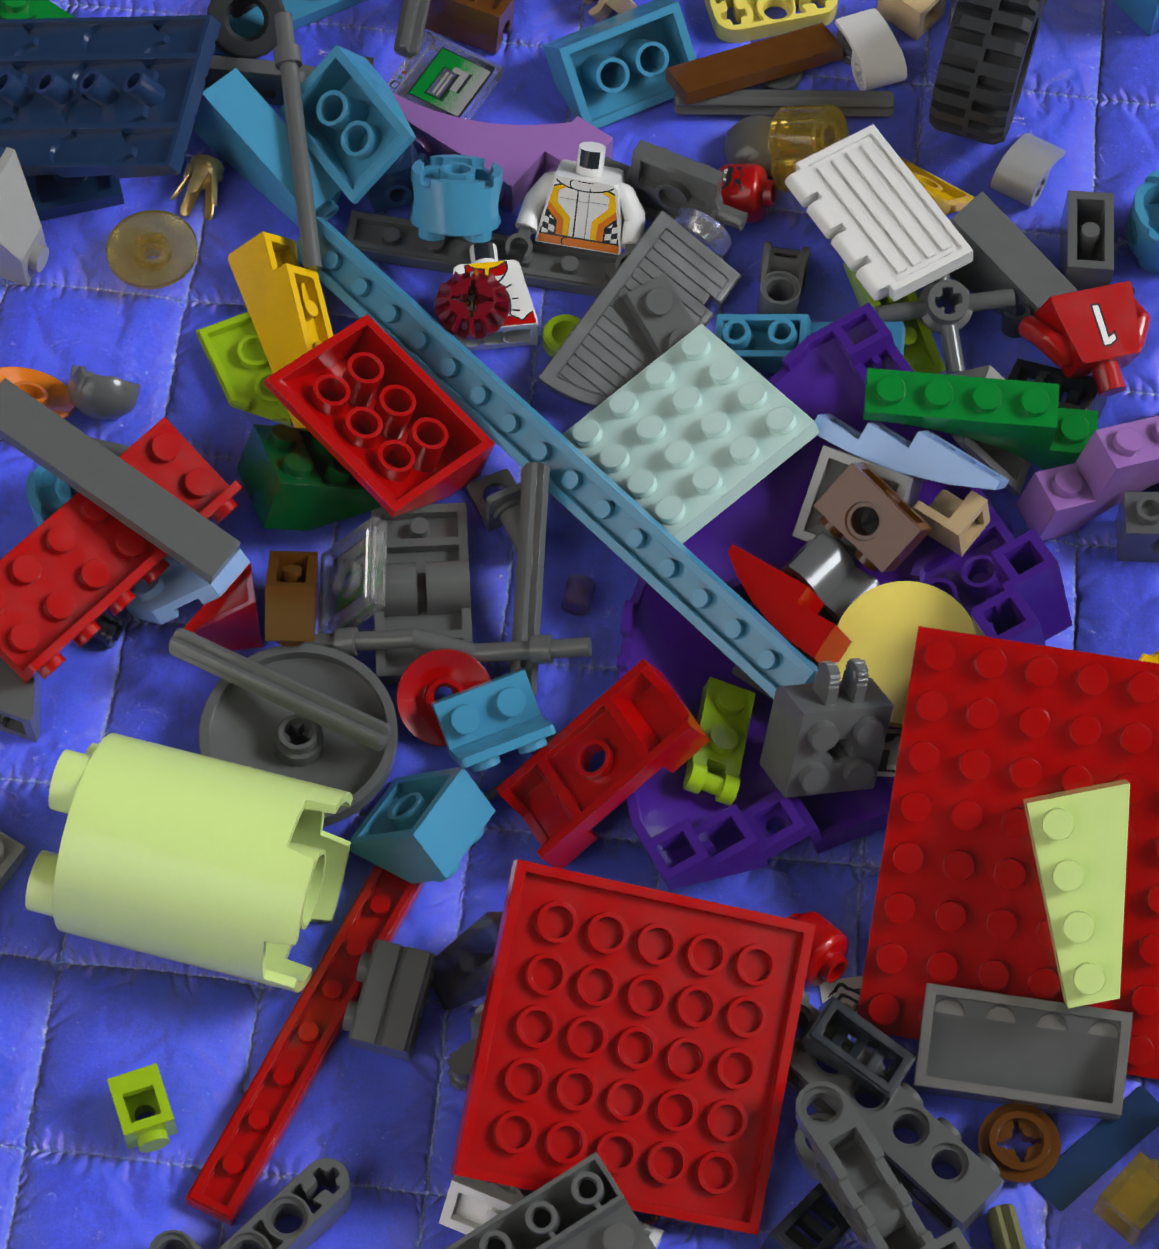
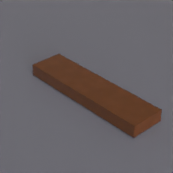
M819 23L666 68V81L684 104L690 105L842 60L844 47L823 23Z

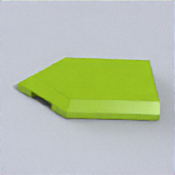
M249 312L196 330V335L230 407L292 426L293 423L287 408L264 385L265 379L273 373Z

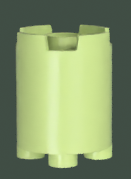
M110 733L99 744L92 743L85 754L66 749L57 761L51 779L48 803L51 810L66 813L68 816L59 853L42 850L34 862L26 889V909L52 916L57 929L61 932L299 993L309 982L313 968L287 958L292 946L296 945L300 929L305 930L310 921L332 923L343 885L351 845L350 841L323 831L324 813L336 814L340 806L350 808L353 796L350 792L117 733Z

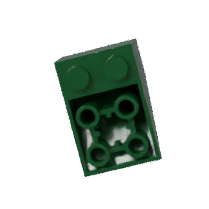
M253 424L237 471L263 528L309 531L382 507L307 428L290 427L284 424H275L273 426Z

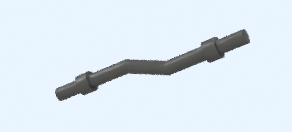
M357 627L336 628L335 633L315 634L314 642L305 641L304 643L334 648L350 656H358L360 651L415 648L429 652L437 649H455L471 655L479 663L531 660L533 665L552 664L555 658L591 657L592 655L590 637L553 639L551 634L532 635L530 640L473 643L415 628L358 631Z

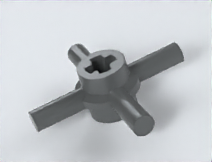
M949 274L926 285L917 301L875 306V311L883 322L920 319L928 329L941 335L947 374L965 371L959 330L965 327L972 313L1015 307V293L1013 288L970 294L964 285L950 279ZM940 299L946 300V306H954L950 314L944 313V307L937 308L936 305Z

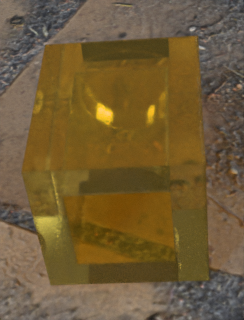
M1141 1151L1100 1194L1093 1209V1212L1132 1246L1159 1218V1160L1155 1158L1150 1160Z

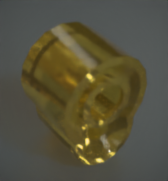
M835 105L783 106L776 111L769 129V149L772 157L771 174L778 190L781 192H791L785 185V180L790 174L796 172L797 162L849 136L846 118Z

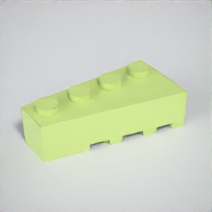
M1125 779L1023 799L1063 1000L1068 1008L1120 999L1130 782Z

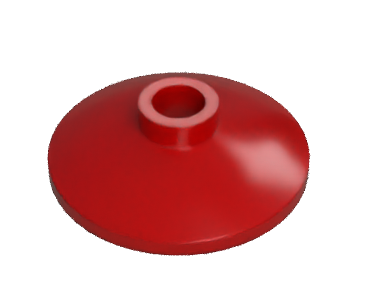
M437 649L422 654L409 664L398 683L396 704L402 722L421 741L435 746H447L431 702L435 701L434 694L436 690L440 687H448L452 695L491 680L489 674L475 658L459 650Z

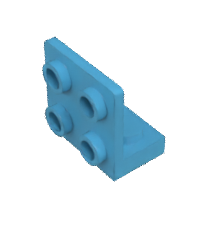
M523 668L431 702L451 758L463 769L471 766L473 772L482 771L501 762L499 755L514 749H518L519 754L540 749L547 745L546 737L556 733L553 723L541 715L526 671Z

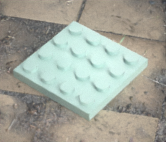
M701 323L562 435L683 544L820 432L812 418Z

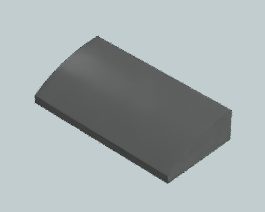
M927 983L912 1088L916 1092L1003 1105L1011 1103L1029 1105L1044 1111L1117 1121L1122 1116L1133 1013L1089 1006L1068 1008L1062 1002Z

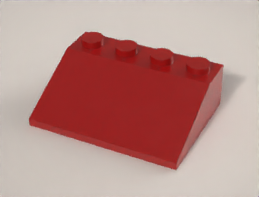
M368 314L270 375L264 381V385L392 517L448 498L481 475L495 446V443Z

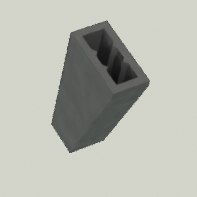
M983 191L950 220L973 249V261L949 273V275L972 293L1013 288L1015 307L994 309L1000 315H1002V311H1007L1009 314L1016 316L1017 306L1027 304L1030 308V316H1035L1034 313L1050 296L1078 291Z

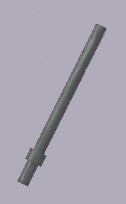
M284 11L274 15L277 46L273 49L275 68L280 70L303 266L306 269L318 272L322 270L298 70L302 66L301 49L298 44H295L292 14Z

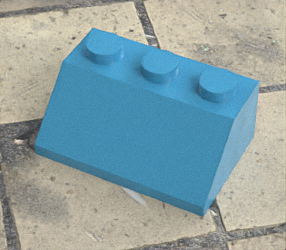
M653 0L542 45L555 85L575 118L579 116L598 129L674 98L675 91L666 81V68L697 59L679 1Z

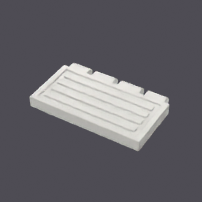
M874 124L797 162L796 172L790 174L785 180V185L804 208L808 207L806 212L827 239H832L831 245L850 270L857 271L856 278L874 301L881 300L889 295L893 302L973 261V249Z

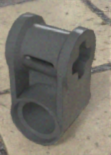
M765 241L759 277L760 288L757 314H798L802 288L805 287L810 247L803 246L800 251L773 247L772 242Z

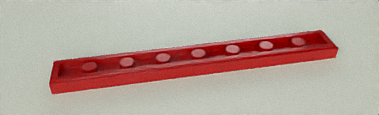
M377 865L374 866L185 1197L188 1205L230 1226L234 1225L343 1031V1020L349 1001L358 1002L363 982L356 981V975L363 951L372 953L374 942L378 939L392 943L426 882L412 884Z

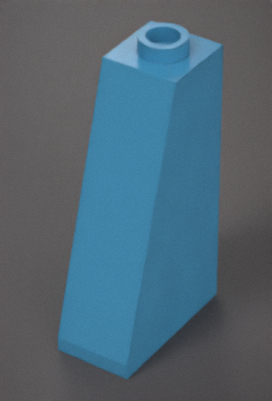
M234 68L203 91L193 131L299 227L287 125L239 70ZM308 149L316 216L329 221L339 210L337 203L342 190Z

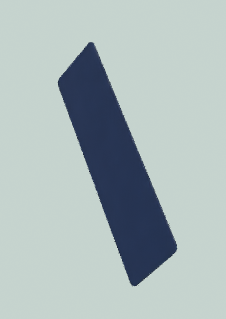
M1139 1086L1123 1100L1122 1116L1117 1121L1102 1119L1059 1157L1056 1165L1045 1179L1041 1178L1033 1181V1185L1059 1211H1063L1159 1125V1102L1143 1086Z

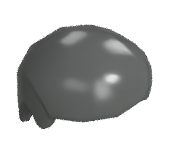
M751 115L743 118L728 130L723 153L728 164H758L765 169L767 176L779 180L793 166L795 148L789 133L781 121L766 115Z
M72 365L68 383V394L73 405L82 414L96 420L118 419L135 408L140 392V384L136 383L134 385L132 382L114 376L98 375L86 371L84 366Z

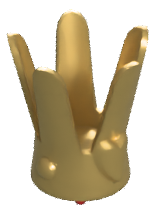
M198 154L191 157L190 162L186 165L183 181L170 198L174 200L189 181L180 207V215L182 217L190 214L202 189H204L205 218L208 221H211L213 218L214 206H217L218 182H221L223 179L224 166L210 154Z

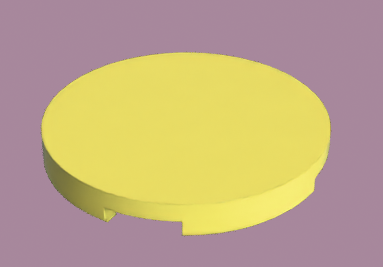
M896 581L874 587L859 596L847 608L838 623L840 630L852 641L837 664L841 672L840 681L849 659L860 658L865 660L869 669L868 678H872L894 705L889 726L902 728L918 626L976 635L971 617L957 600L939 588L921 582Z

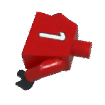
M1125 281L1050 296L1034 313L1035 316H1030V308L1027 304L1017 306L1016 316L1009 314L1007 311H1002L1001 331L1007 337H1023L1056 366L1061 367L1064 375L1069 379L1093 375L1099 396L1109 397L1127 388L1121 369L1128 366L1141 354V350L1145 346L1151 317L1137 299L1134 298L1135 289L1132 287L1131 281Z

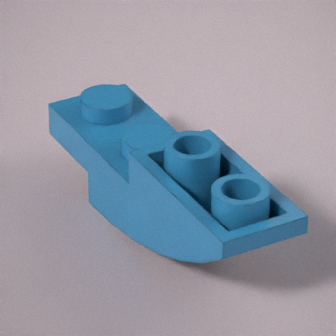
M717 314L715 335L755 370L777 373L783 367L782 359L808 335L832 322H811L808 314ZM884 322L892 333L894 344L904 356L906 334L904 323Z

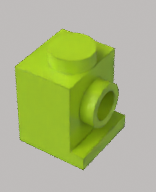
M157 1063L108 1078L107 1082L128 1149L138 1146L140 1152L148 1153L167 1146L170 1142L169 1136L177 1134L178 1130ZM143 1112L155 1114L154 1116L137 1121L138 1116Z

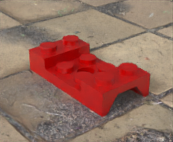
M642 659L496 789L500 796L524 818L540 843L541 847L536 851L539 857L556 868L564 869L598 839L592 830L593 827L662 767L674 773L710 740L664 674L645 659ZM600 751H605L603 765L598 770L590 772L589 768L592 757Z

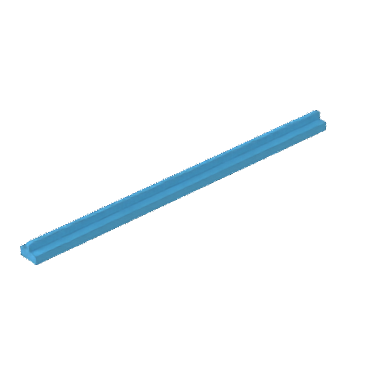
M316 216L322 270L318 271L319 280L360 318L368 314L484 433L522 468L529 462L547 464L550 468L549 493L769 696L774 699L776 689L781 686L814 683L818 667L458 339L448 332L326 219ZM299 237L298 241L296 242L298 261L303 265L301 241Z

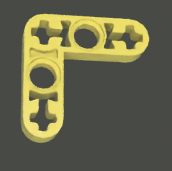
M704 0L716 36L727 43H742L778 36L819 23H823L825 26L829 25L835 19L838 0ZM818 1L819 5L824 8H817L816 4L811 2ZM796 4L798 5V12L801 11V13H798V14L795 13V12H796ZM733 7L734 19L740 24L733 25L732 21L727 19L728 8ZM770 7H780L787 12V15L781 19H772L766 16L764 11Z

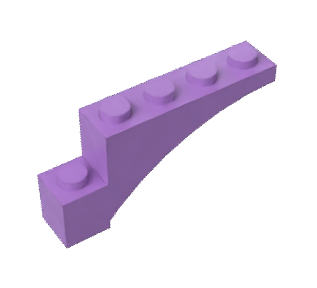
M393 92L416 136L413 144L418 154L424 152L428 160H430V156L458 154L484 158L485 168L491 169L493 162L501 166L503 169V184L500 190L499 205L510 212H513L520 205L526 193L544 173L557 170L561 160L577 161L580 143L588 141L600 143L606 147L605 158L613 159V137L579 116H576L572 122L557 124H494L437 112L411 102Z
M1159 415L1095 430L1075 463L1035 472L1016 503L1030 530L1034 528L1042 541L1077 533L1081 526L1119 504L1124 491L1141 492L1158 483Z

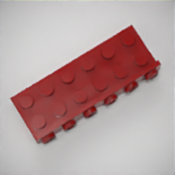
M166 417L161 419L119 456V458L208 520L212 518L216 524L224 520L238 506L233 498L243 488L239 482L235 480L229 486ZM76 493L0 560V657L26 684L37 674L45 680L66 660L60 654L72 642L79 648L82 647L101 629L96 623L101 616L108 610L114 616L119 614L136 598L131 590L144 579L148 585H151L171 566L165 560L169 555L81 493Z

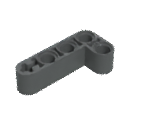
M322 1158L312 1162L218 1249H307L345 1214L350 1207L352 1192L347 1169L336 1159ZM323 1184L325 1187L331 1188L336 1184L337 1191L332 1194L325 1189L319 1193L318 1186ZM313 1204H314V1209H315V1213H314V1214L311 1213V1210H310V1207H311ZM293 1216L302 1220V1225L293 1233H281L275 1229L276 1224L284 1217ZM178 1230L162 1232L154 1238L149 1249H202L189 1235Z

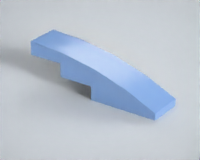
M830 413L818 414L815 419L820 432L817 436L855 456L899 473L948 485L990 490L1004 489L1009 482V479L929 430L918 431L911 442L880 422L868 423L863 432L860 433Z

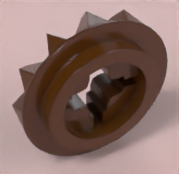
M1011 1103L996 1108L984 1119L978 1133L977 1151L988 1156L997 1165L1001 1173L1000 1177L1004 1180V1183L1011 1181L1026 1186L1038 1179H1045L1054 1168L1060 1156L1061 1139L1056 1125L1046 1113L1034 1106ZM1014 1126H1016L1017 1134H1020L1022 1142L1034 1144V1146L1026 1149L1023 1162H1020V1158L1016 1156L1014 1149L1002 1147L1010 1143Z

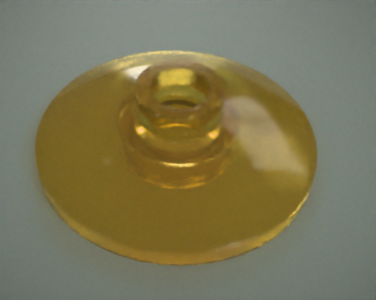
M146 210L126 217L114 227L106 244L107 261L112 272L124 283L141 289L164 288L180 281L193 268L198 255L197 238L192 227L178 215L162 210ZM150 256H159L156 259H148Z

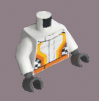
M590 141L580 143L577 161L561 160L556 171L544 173L526 193L515 223L518 232L512 234L506 241L505 250L507 256L510 253L512 243L521 240L528 246L523 261L529 259L533 250L530 236L536 233L535 241L619 255L615 262L617 271L644 234L645 211L634 188L625 183L624 171L619 168L604 166L606 153L604 145Z

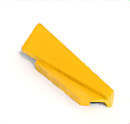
M262 231L229 254V265L273 374L333 336L318 272L299 267L295 240ZM288 410V413H289V415H290V418H291V420H292V423H293L294 427H296V428H306V427Z

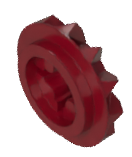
M475 268L469 273L463 274L455 271L451 279L446 283H441L435 299L436 315L441 325L451 334L464 339H481L494 334L505 323L510 308L506 286H502L496 280L493 273L488 276L479 273ZM471 291H475V294L478 295V301L485 302L477 305L473 317H469L466 303L460 302L467 301L468 294H471Z

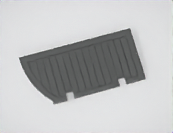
M662 210L536 380L569 400L596 408L657 359L622 298L626 293L665 272L696 327L701 323L706 326L713 317V313L703 305L708 298L717 305H721L741 278V274Z

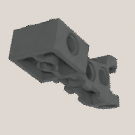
M816 1081L806 1085L799 1092L796 1098L795 1117L798 1122L795 1132V1152L798 1160L810 1178L822 1184L852 1228L863 1249H971L959 1227L952 1229L937 1239L933 1237L930 1230H926L911 1204L913 1201L902 1183L899 1184L883 1156L885 1154L876 1138L849 1098L837 1085L828 1081ZM825 1099L836 1107L837 1113L835 1116L827 1113L808 1115L806 1109L813 1101ZM806 1138L809 1140L810 1146L812 1147V1149H813L814 1151H812V1150L807 1146V1144H806V1142H805Z

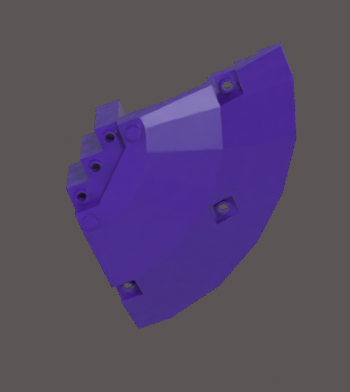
M870 303L808 335L782 359L783 367L768 380L814 421L818 414L830 413L860 433L863 432L868 423L880 422L911 442L918 431L929 430L953 445L950 433L916 426L908 428V425L863 420L865 381L868 368L914 372L894 344L892 333ZM815 436L683 543L687 549L747 603L752 601L736 575L728 555V550L734 544L780 570L807 543V541L792 535L822 447L826 445L843 450L819 436ZM927 479L924 480L918 497L919 501L928 506L942 490H947L962 500L973 490L987 499L981 488L948 485ZM989 500L990 522L962 557L927 535L895 571L882 573L878 569L876 572H873L860 561L852 559L857 568L871 574L880 585L896 581H914L937 587L946 592L967 611L973 621L976 635L1046 646V640L1073 626L1058 561L1034 528L1014 538ZM636 573L638 581L631 600H626L623 606L620 629L623 637L621 656H617L616 663L619 671L618 680L642 659H645L664 674L696 721L703 687L710 677L756 693L739 775L740 786L731 806L717 802L715 800L716 796L710 793L700 791L699 794L683 790L688 760L674 773L662 767L627 798L631 824L669 891L769 866L767 859L805 838H808L816 853L820 854L886 828L894 777L877 776L874 788L784 798L760 765L773 700L732 674L735 663ZM755 604L751 605L753 609L766 619ZM891 726L888 727V729H901V730H902V728H896V727H891ZM776 825L785 826L784 829L775 834L769 833L771 828Z

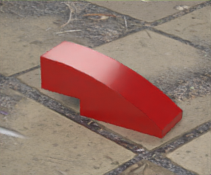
M732 544L728 550V555L736 575L751 601L767 621L817 666H819L821 661L830 660L838 664L852 641L836 624L818 615L825 603L807 585Z

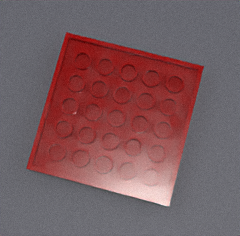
M520 859L513 860L450 1174L536 1191L597 1152L633 1211L758 1235L816 924Z

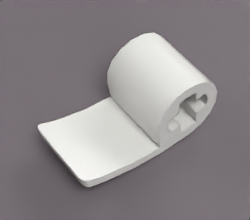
M868 9L835 20V25L853 50L851 68L860 91H871L906 80L907 65L903 52L887 22L877 9Z

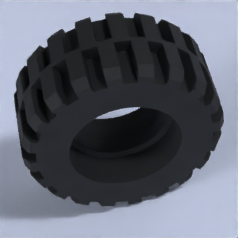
M1045 0L957 1L939 63L929 110V122L936 130L991 145L1004 142L1026 79L1044 11Z

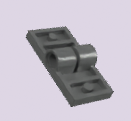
M466 503L428 504L396 517H392L383 507L371 510L372 536L382 529L385 530L380 564L381 587L373 592L375 631L415 628L473 642ZM383 550H384V564H383V570H382ZM415 648L376 650V676L383 685L398 684L409 664L427 651Z

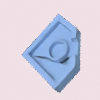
M239 549L215 580L209 584L169 556L165 560L171 566L151 585H148L144 579L139 582L133 592L136 598L126 608L135 618L162 625L179 616L177 608L199 599L204 605L220 598L249 565L250 561L242 550Z

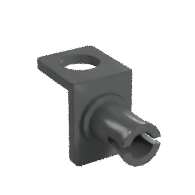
M503 469L467 485V493L488 532L504 526L517 552L521 482L516 484L510 471ZM493 486L505 488L488 496L486 502L484 501L483 494L488 488Z

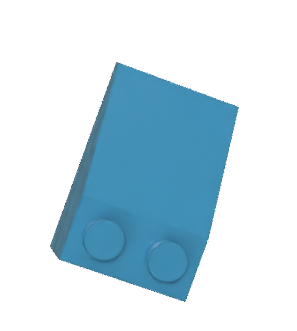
M336 45L300 85L307 145L311 153L352 203L357 204L416 139V136L391 88L369 61L363 56ZM283 104L278 112L286 120L285 106Z

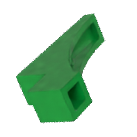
M874 368L867 369L863 420L898 423L966 437L1013 453L1041 468V471L1075 463L1094 431L1098 430V411L1058 408L1059 384Z

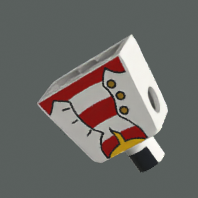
M484 242L472 245L470 247L471 264L455 266L453 274L455 271L459 274L469 273L473 268L479 273L488 276L493 273L496 280L502 286H506L510 302L509 314L503 326L494 334L485 338L464 339L453 336L470 351L537 345V315L520 263L514 259L498 261L497 246L494 243ZM471 291V294H468L467 301H460L466 303L469 317L474 316V311H476L478 304L485 303L478 301V295L475 294V291Z

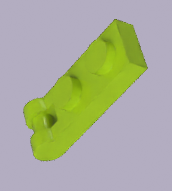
M712 677L708 679L703 687L697 722L710 741L688 760L683 790L695 794L704 791L715 795L717 802L728 806L733 804L740 786L739 775L756 693Z

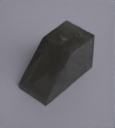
M503 912L485 913L436 956L438 963L432 986L444 1010H453L486 995Z

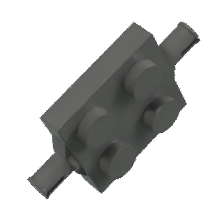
M640 140L634 149L631 166L609 157L605 158L604 166L619 168L624 171L625 183L634 188L645 211V219L653 222L663 210L699 241L709 244L716 232L717 221L739 231H742L748 219L747 212L724 204L721 195L724 172L716 170L707 164L696 162L644 140Z

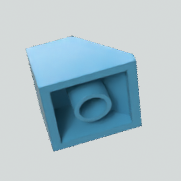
M462 767L396 777L350 838V851L412 884L431 881L442 882L452 877L460 867L459 861L469 847L482 837L484 826L496 810Z

